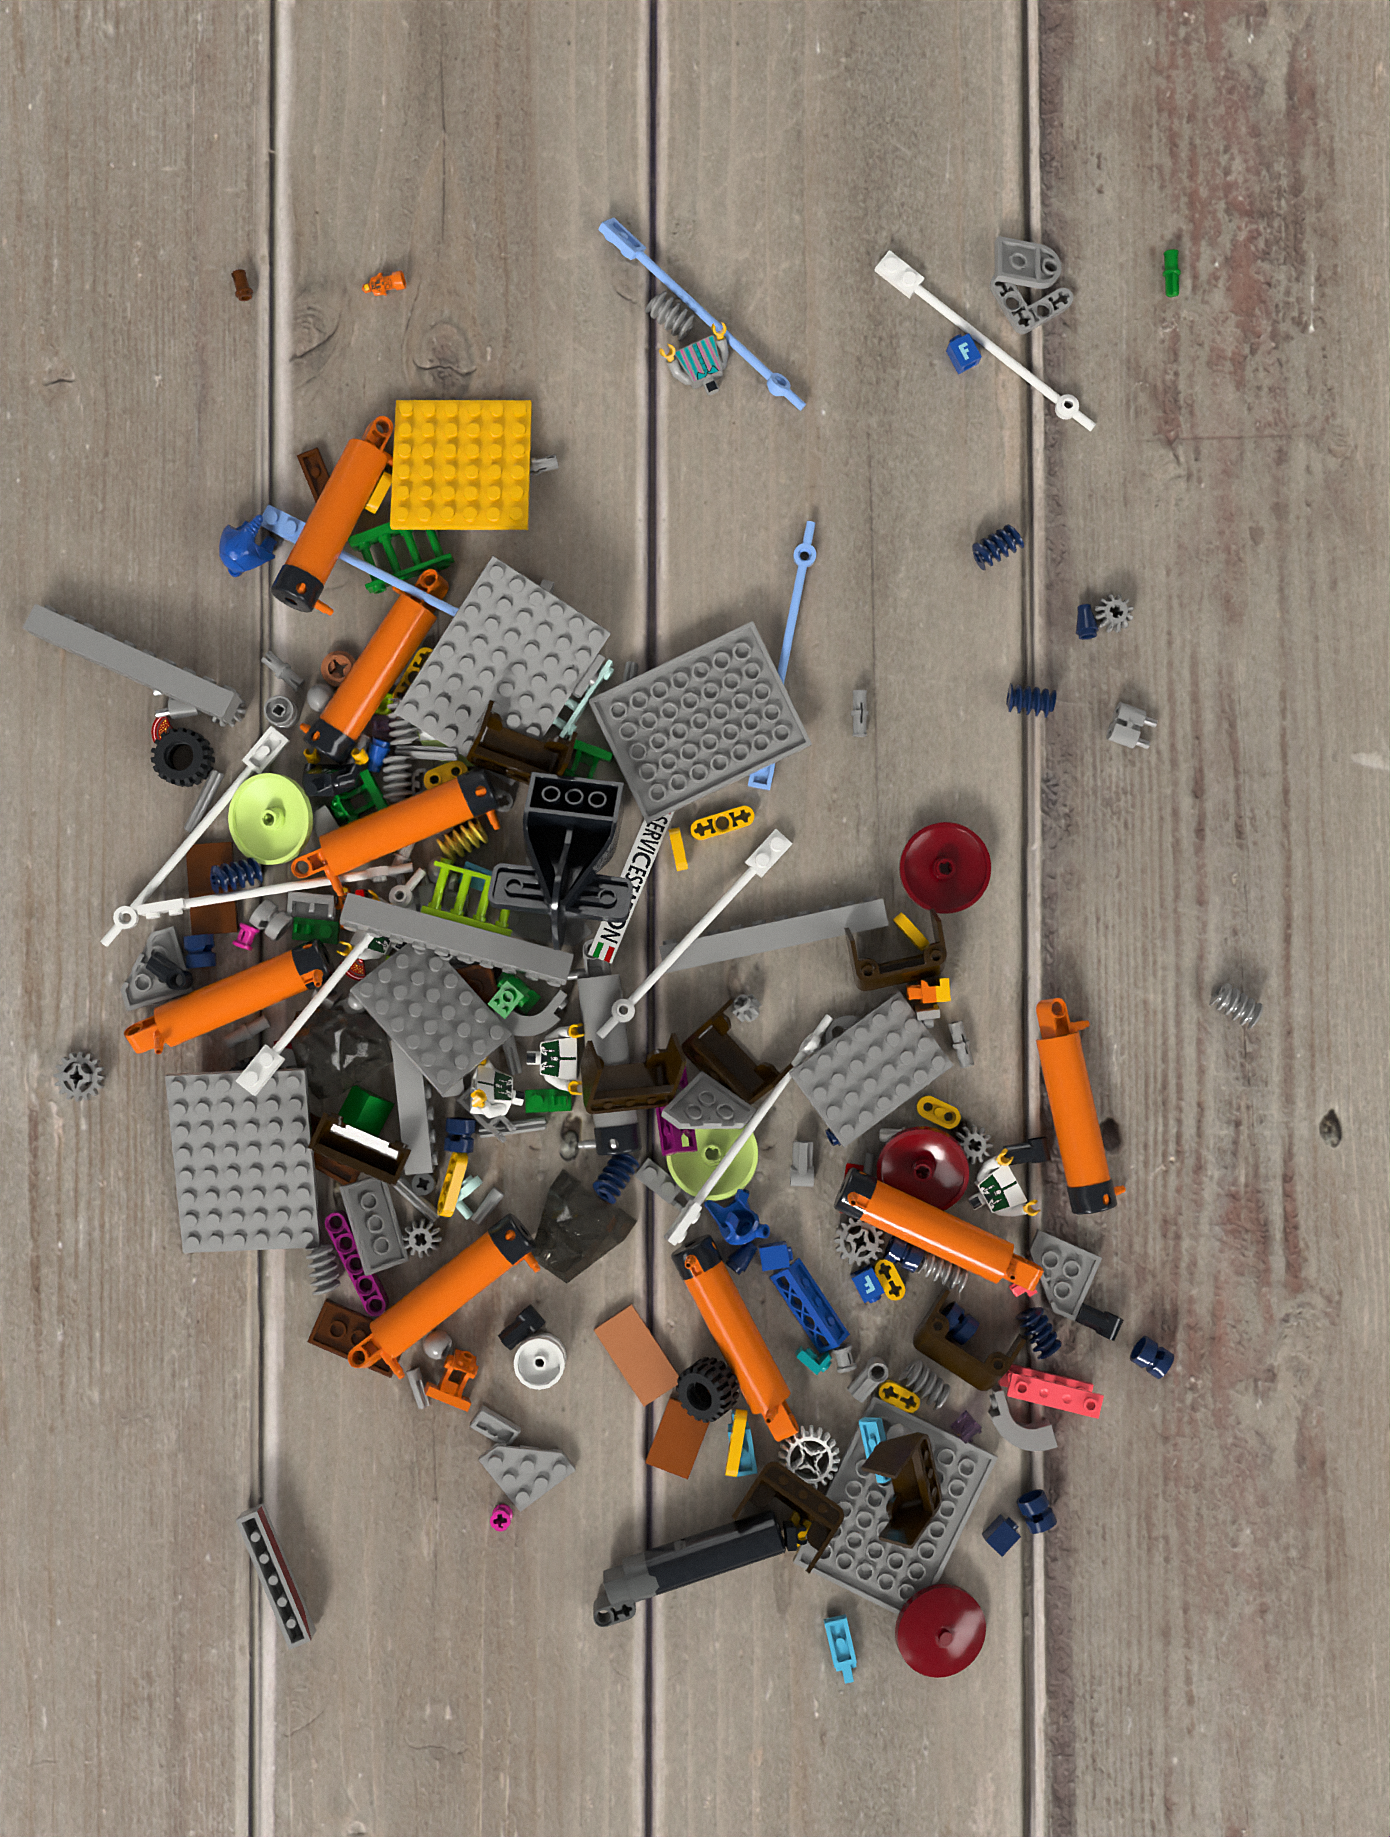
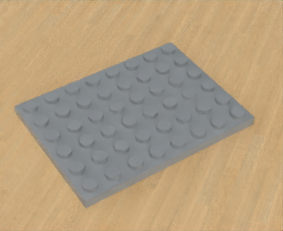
M492 555L394 713L450 748L456 747L459 754L467 757L481 716L489 700H492L494 704L491 712H496L504 720V728L541 741L611 632ZM489 771L511 786L515 782L514 779Z
M753 621L588 700L647 824L812 746Z
M306 1068L277 1069L256 1096L236 1082L244 1070L167 1074L165 1080L183 1253L320 1247L322 1242L314 1152L308 1149L312 1139Z
M873 1394L862 1418H882L886 1437L889 1428L896 1423L903 1424L912 1433L920 1432L929 1436L942 1491L941 1506L913 1549L879 1540L878 1536L889 1522L886 1505L893 1497L894 1489L891 1480L886 1483H877L875 1474L862 1471L861 1467L867 1458L858 1424L838 1465V1471L835 1472L824 1494L843 1509L844 1520L811 1572L899 1615L900 1610L912 1595L925 1587L938 1583L998 1457L912 1413H907L881 1400L880 1397ZM807 1541V1544L799 1546L793 1558V1563L806 1569L817 1550L810 1546Z

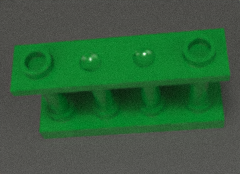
M390 522L348 538L352 549L361 552L364 561L375 567L370 548L373 544H382L393 572L391 575L403 581L421 575L428 569H447L451 566V563L455 562L451 553L444 555L435 530H426L436 558L424 563L412 534L414 531L391 530ZM397 535L404 536L414 563L413 567L401 570L391 543L392 537ZM371 574L369 575L372 582L365 584L369 593L374 592V594L382 593L387 590L386 587L391 586Z

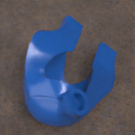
M262 515L255 516L250 522L245 521L242 526L237 528L228 524L222 532L219 543V556L232 577H239L242 572L254 569L274 559L276 556L273 554V549L277 541L270 536H267L260 546L255 543V537L263 522Z
M738 1189L735 1199L725 1208L712 1202V1200L704 1202V1206L719 1226L721 1235L731 1245H743L756 1237L768 1238L770 1234L769 1226L767 1224H760L758 1215L750 1209L747 1200L750 1193L747 1189Z

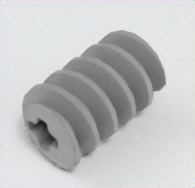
M664 291L661 294H657L649 302L645 312H651L650 316L653 319L658 317V324H664L665 330H671L672 336L679 335L678 340L680 342L691 331L695 316L691 315L686 318L688 310L684 309L682 312H679L681 304L678 303L672 306L674 298L671 297L665 300L667 292Z
M402 698L388 699L392 700L393 703L387 705V708L395 711ZM394 712L388 714L389 718L395 719V721L389 723V727L396 729L389 733L390 736L396 737V740L391 741L390 745L413 744V741L419 738L418 735L412 734L413 731L418 729L416 726Z
M390 756L383 759V763L389 765L383 768V772L389 774L383 777V781L390 783L383 787L384 791L390 792L384 795L383 799L390 801L389 803H398L405 800L406 796L412 794V791L406 790V787L412 785V782L406 781L407 777L412 776V773L406 772V769L412 767V764L405 762V760L412 757Z
M1230 983L1220 986L1209 1001L1210 1006L1218 1002L1216 1009L1218 1011L1225 1007L1224 1015L1226 1016L1233 1012V1021L1241 1017V1026L1249 1022L1248 1030L1258 1022L1263 1011L1261 1003L1255 1004V999H1248L1245 993L1240 994L1238 988L1232 989Z
M321 1244L320 1247L315 1246L304 1249L312 1251V1253L306 1256V1259L313 1260L307 1266L308 1268L315 1269L314 1272L309 1274V1277L317 1279L311 1283V1286L318 1287L316 1291L312 1292L313 1295L332 1292L341 1285L339 1280H334L339 1276V1272L332 1271L337 1268V1263L330 1262L336 1258L334 1253H329L334 1249L332 1244Z
M925 1252L917 1268L918 1274L922 1269H925V1277L934 1273L933 1281L942 1277L941 1285H945L947 1281H950V1289H953L956 1284L959 1285L958 1293L965 1286L969 1274L968 1270L930 1252Z
M921 1360L908 1365L899 1377L900 1381L905 1378L908 1379L906 1387L912 1384L915 1385L913 1393L919 1390L922 1391L920 1399L928 1396L927 1405L935 1402L933 1410L939 1409L945 1403L951 1391L950 1385L944 1384L942 1378L937 1379L935 1372L930 1373L928 1366L923 1367Z

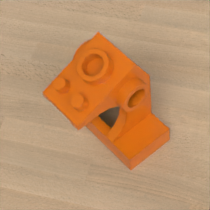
M456 1348L453 1354H448L443 1365L445 1370L438 1385L427 1381L423 1389L425 1395L468 1412L472 1403L462 1393L468 1379H474L479 1367L476 1365L477 1357L468 1351H461ZM453 1369L463 1371L459 1383L449 1380Z

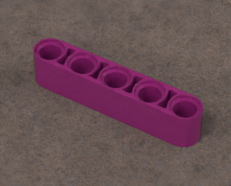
M335 1210L325 1219L326 1229L366 1312L371 1316H380L389 1306L388 1295L377 1273L365 1276L363 1267L356 1268L353 1265L352 1259L354 1257L360 1259L348 1215L344 1210ZM334 1216H339L342 1219L341 1227L333 1224L332 1219ZM343 1237H349L352 1240V1247L344 1246L342 1242ZM362 1279H370L373 1284L372 1288H365L362 1284ZM372 1300H380L383 1305L382 1309L374 1308Z

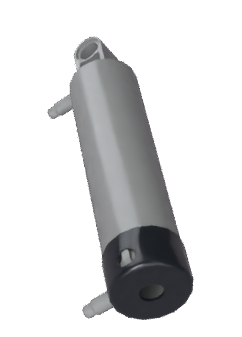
M594 939L587 940L583 945L585 968L569 971L567 979H577L585 1047L587 1041L592 1040L597 1055L601 1056L604 1061V1066L631 1064L626 1022H618L603 1040L596 1034L612 1016L611 1008L617 1000L623 999L620 974L611 975L610 963L588 955ZM621 1006L619 1012L623 1015L625 1014L624 1006ZM636 1110L593 1114L595 1139L578 1142L579 1149L596 1148L597 1154L601 1156L626 1154L641 1150L640 1127Z

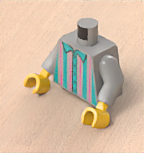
M722 321L721 331H715L714 323L711 326L713 333L717 335L716 338L711 335L675 351L672 345L667 343L670 351L666 355L662 348L659 349L660 355L667 358L666 363L674 378L685 385H691L693 389L704 386L708 396L720 390L716 380L722 377L723 370L727 367L729 351L726 336H724L726 326Z

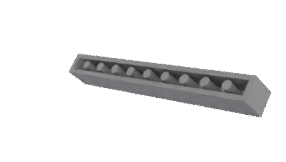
M35 604L22 627L37 638L230 724L242 700L236 695L237 691L230 686L224 685L222 688L215 685L217 682L207 676H203V678L195 676L196 672L187 667L180 669L176 667L177 664L167 658H163V660L157 659V655L147 649H144L143 652L137 650L135 644L124 640L123 643L117 641V637L107 631H104L103 634L99 633L95 626L84 622L83 625L77 623L78 620L65 613L64 616L57 614L58 610L46 604L44 607Z
M351 893L347 894L340 917V924L344 925L343 928L349 931L363 930L372 937L380 938V935L385 936L391 942L397 944L407 942L419 950L429 948L435 950V953L441 956L455 955L458 960L463 962L477 961L485 968L499 967L507 974L515 975L516 972L521 973L527 979L538 981V978L547 981V984L556 987L566 984L574 954Z
M877 896L863 898L864 903L855 904L854 900L841 903V908L833 909L832 905L820 907L818 913L810 914V910L796 912L797 917L788 919V915L774 917L775 922L766 923L765 919L752 922V927L744 928L743 924L731 926L729 932L721 933V929L708 931V936L701 938L698 936L665 973L845 935L844 928L849 927L851 933L888 926L883 899L877 900ZM676 938L663 941V946H659L662 961L680 943L676 941Z

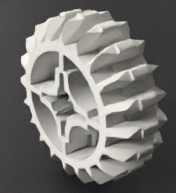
M813 1425L809 1426V1431H805L804 1426H800L801 1433L793 1435L792 1438H786L787 1443H780V1448L784 1451L778 1452V1457L781 1458L778 1463L785 1466L808 1484L813 1483V1487L817 1489V1482L821 1481L822 1485H826L825 1477L833 1479V1474L830 1471H838L835 1463H839L840 1458L835 1455L839 1453V1448L834 1447L836 1445L835 1439L829 1440V1432L822 1435L823 1430L821 1427L814 1432ZM805 1441H816L822 1445L808 1446ZM798 1445L800 1454L791 1463V1453L795 1446ZM804 1450L813 1457V1463L808 1458H805ZM827 1451L826 1463L820 1469L817 1462L823 1457L822 1454ZM809 1468L813 1473H802L797 1469Z

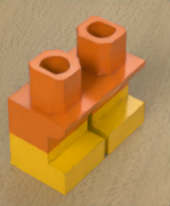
M936 978V985L928 986L927 982L923 980H918L916 985H906L907 999H919L920 1003L951 1001L949 978Z

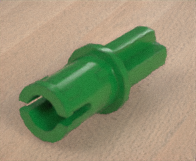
M1176 249L1164 252L1165 271L1162 275L1165 277V294L1169 298L1179 295V275L1181 270H1179L1178 265L1179 251Z

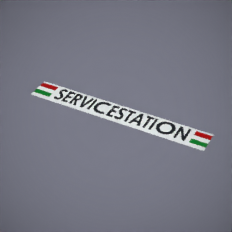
M674 812L649 824L644 819L620 876L629 879L633 884L629 917L622 923L602 921L588 955L612 964Z

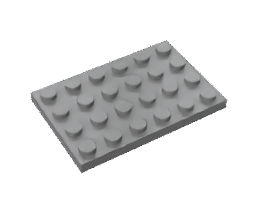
M407 943L350 989L352 995L441 1095L513 1035L447 960L441 959L435 953V950L429 948L419 950L412 947V944Z
M899 991L790 1071L789 1074L842 1147H846L954 1065L922 1021L917 1020L916 1013Z

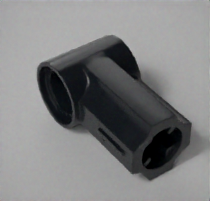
M156 952L147 961L145 968L164 981L170 989L187 990L192 986V974L180 968L160 952ZM179 974L183 978L180 986L176 983V978Z
M1047 1137L1031 1138L1027 1142L1003 1146V1149H1008V1152L1004 1155L1005 1158L1009 1159L1014 1156V1159L1008 1166L1027 1162L1041 1163L1051 1160Z
M1082 1303L1075 1321L1095 1330L1099 1335L1115 1341L1124 1320L1110 1312H1102Z
M530 1304L516 1316V1320L499 1333L498 1337L506 1348L512 1350L529 1334H534L546 1321Z

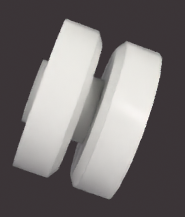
M539 1332L523 1340L514 1359L515 1374L521 1383L529 1388L541 1390L550 1388L558 1382L564 1372L567 1359L565 1347L560 1339L550 1333ZM539 1358L543 1360L540 1363L536 1361Z

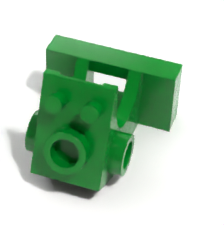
M576 739L573 750L577 751L571 770L566 768L563 776L583 778L575 775L581 762L591 766L587 779H594L600 760L611 764L614 755L609 751Z
M366 769L360 772L364 782L361 787L350 793L346 791L334 796L330 809L334 818H338L341 824L346 821L351 823L360 819L359 815L375 807L379 811L389 806L387 801L383 799L384 795L370 770ZM362 794L367 804L355 810L351 799Z
M502 972L497 978L499 991L490 1000L488 1005L506 1019L516 1006L527 1015L542 997L516 974L512 975Z

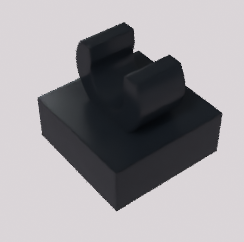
M792 1520L783 1521L784 1541L788 1552L797 1551V1544H807L806 1537H798L799 1532L806 1531L805 1525L799 1524L795 1526Z

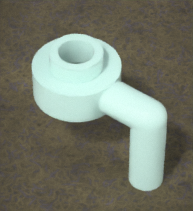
M470 1175L462 1182L463 1188L460 1189L455 1206L466 1220L473 1215V1212L463 1202V1199L483 1183L478 1175L474 1178Z

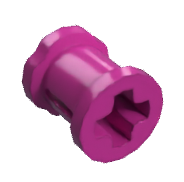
M240 922L239 926L241 929L237 939L233 940L232 944L252 951L253 947L251 945L256 933H259L260 930Z
M497 1505L492 1512L490 1524L496 1531H505L511 1523L513 1512L508 1505ZM502 1514V1517L505 1518V1521H501V1518L498 1517V1515Z

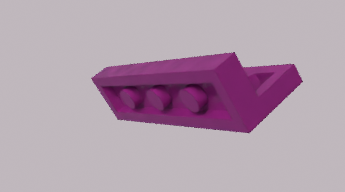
M686 1066L677 1088L680 1092L688 1085ZM666 1106L656 1108L662 1156L698 1151L695 1129H678L661 1116ZM683 1133L688 1137V1147L682 1146L681 1137Z

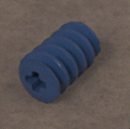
M1007 524L1003 530L998 529L995 534H989L988 539L982 538L980 543H974L972 551L978 566L982 570H986L985 562L991 567L993 566L992 558L1000 562L1001 553L1007 558L1009 557L1008 549L1016 553V545L1021 549L1025 545L1016 529Z
M1010 683L1006 700L1008 712L1011 713L1013 707H1016L1017 714H1020L1021 710L1025 708L1026 715H1029L1031 710L1034 709L1036 717H1038L1040 711H1043L1044 718H1047L1049 713L1054 710L1057 693L1056 690H1052L1049 695V690L1045 688L1040 694L1038 687H1035L1031 692L1030 686H1025L1022 691L1020 684H1017L1013 690V685Z
M253 857L247 858V860L241 859L238 863L232 861L229 865L223 863L220 867L218 865L211 867L210 881L215 894H219V887L222 888L224 893L227 892L228 885L234 891L237 889V883H239L241 888H245V881H248L250 886H254V879L257 880L259 885L263 883L262 871Z
M628 1153L612 1155V1159L607 1162V1166L599 1174L598 1180L593 1183V1189L597 1195L606 1202L615 1204L616 1198L614 1196L619 1197L621 1195L619 1189L624 1190L626 1188L624 1182L631 1180L629 1175L635 1174L634 1168L639 1167L638 1161Z
M1042 1307L1026 1309L1015 1317L1016 1320H1024L1019 1325L1021 1328L1028 1327L1024 1335L1033 1336L1028 1341L1029 1344H1037L1032 1349L1033 1352L1041 1351L1037 1359H1045L1051 1356L1062 1345V1342L1056 1339L1057 1333L1052 1331V1324L1047 1323L1048 1317L1043 1315L1044 1309Z

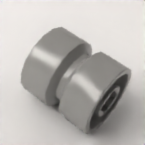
M275 695L270 697L264 705L266 719L279 728L289 729L294 727L299 721L300 710L287 697Z
M266 899L254 911L249 922L259 930L265 929V934L273 941H278L289 929L294 918L285 911L279 912L278 906L269 899Z

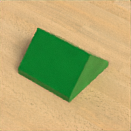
M354 1083L338 1115L344 1117L343 1122L347 1125L378 1138L395 1104Z

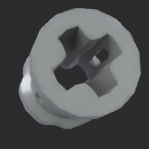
M851 1344L839 1345L832 1349L833 1354L837 1358L838 1373L849 1372L857 1368V1363L853 1361Z

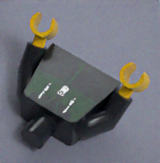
M308 748L305 749L303 754L308 763L304 766L302 785L306 790V794L308 796H336L358 787V777L362 769L361 765L365 764L369 759L364 748L361 751L358 748L352 750L351 755L355 760L354 763L318 765L315 764L320 762L321 757L317 749L315 748L312 754Z

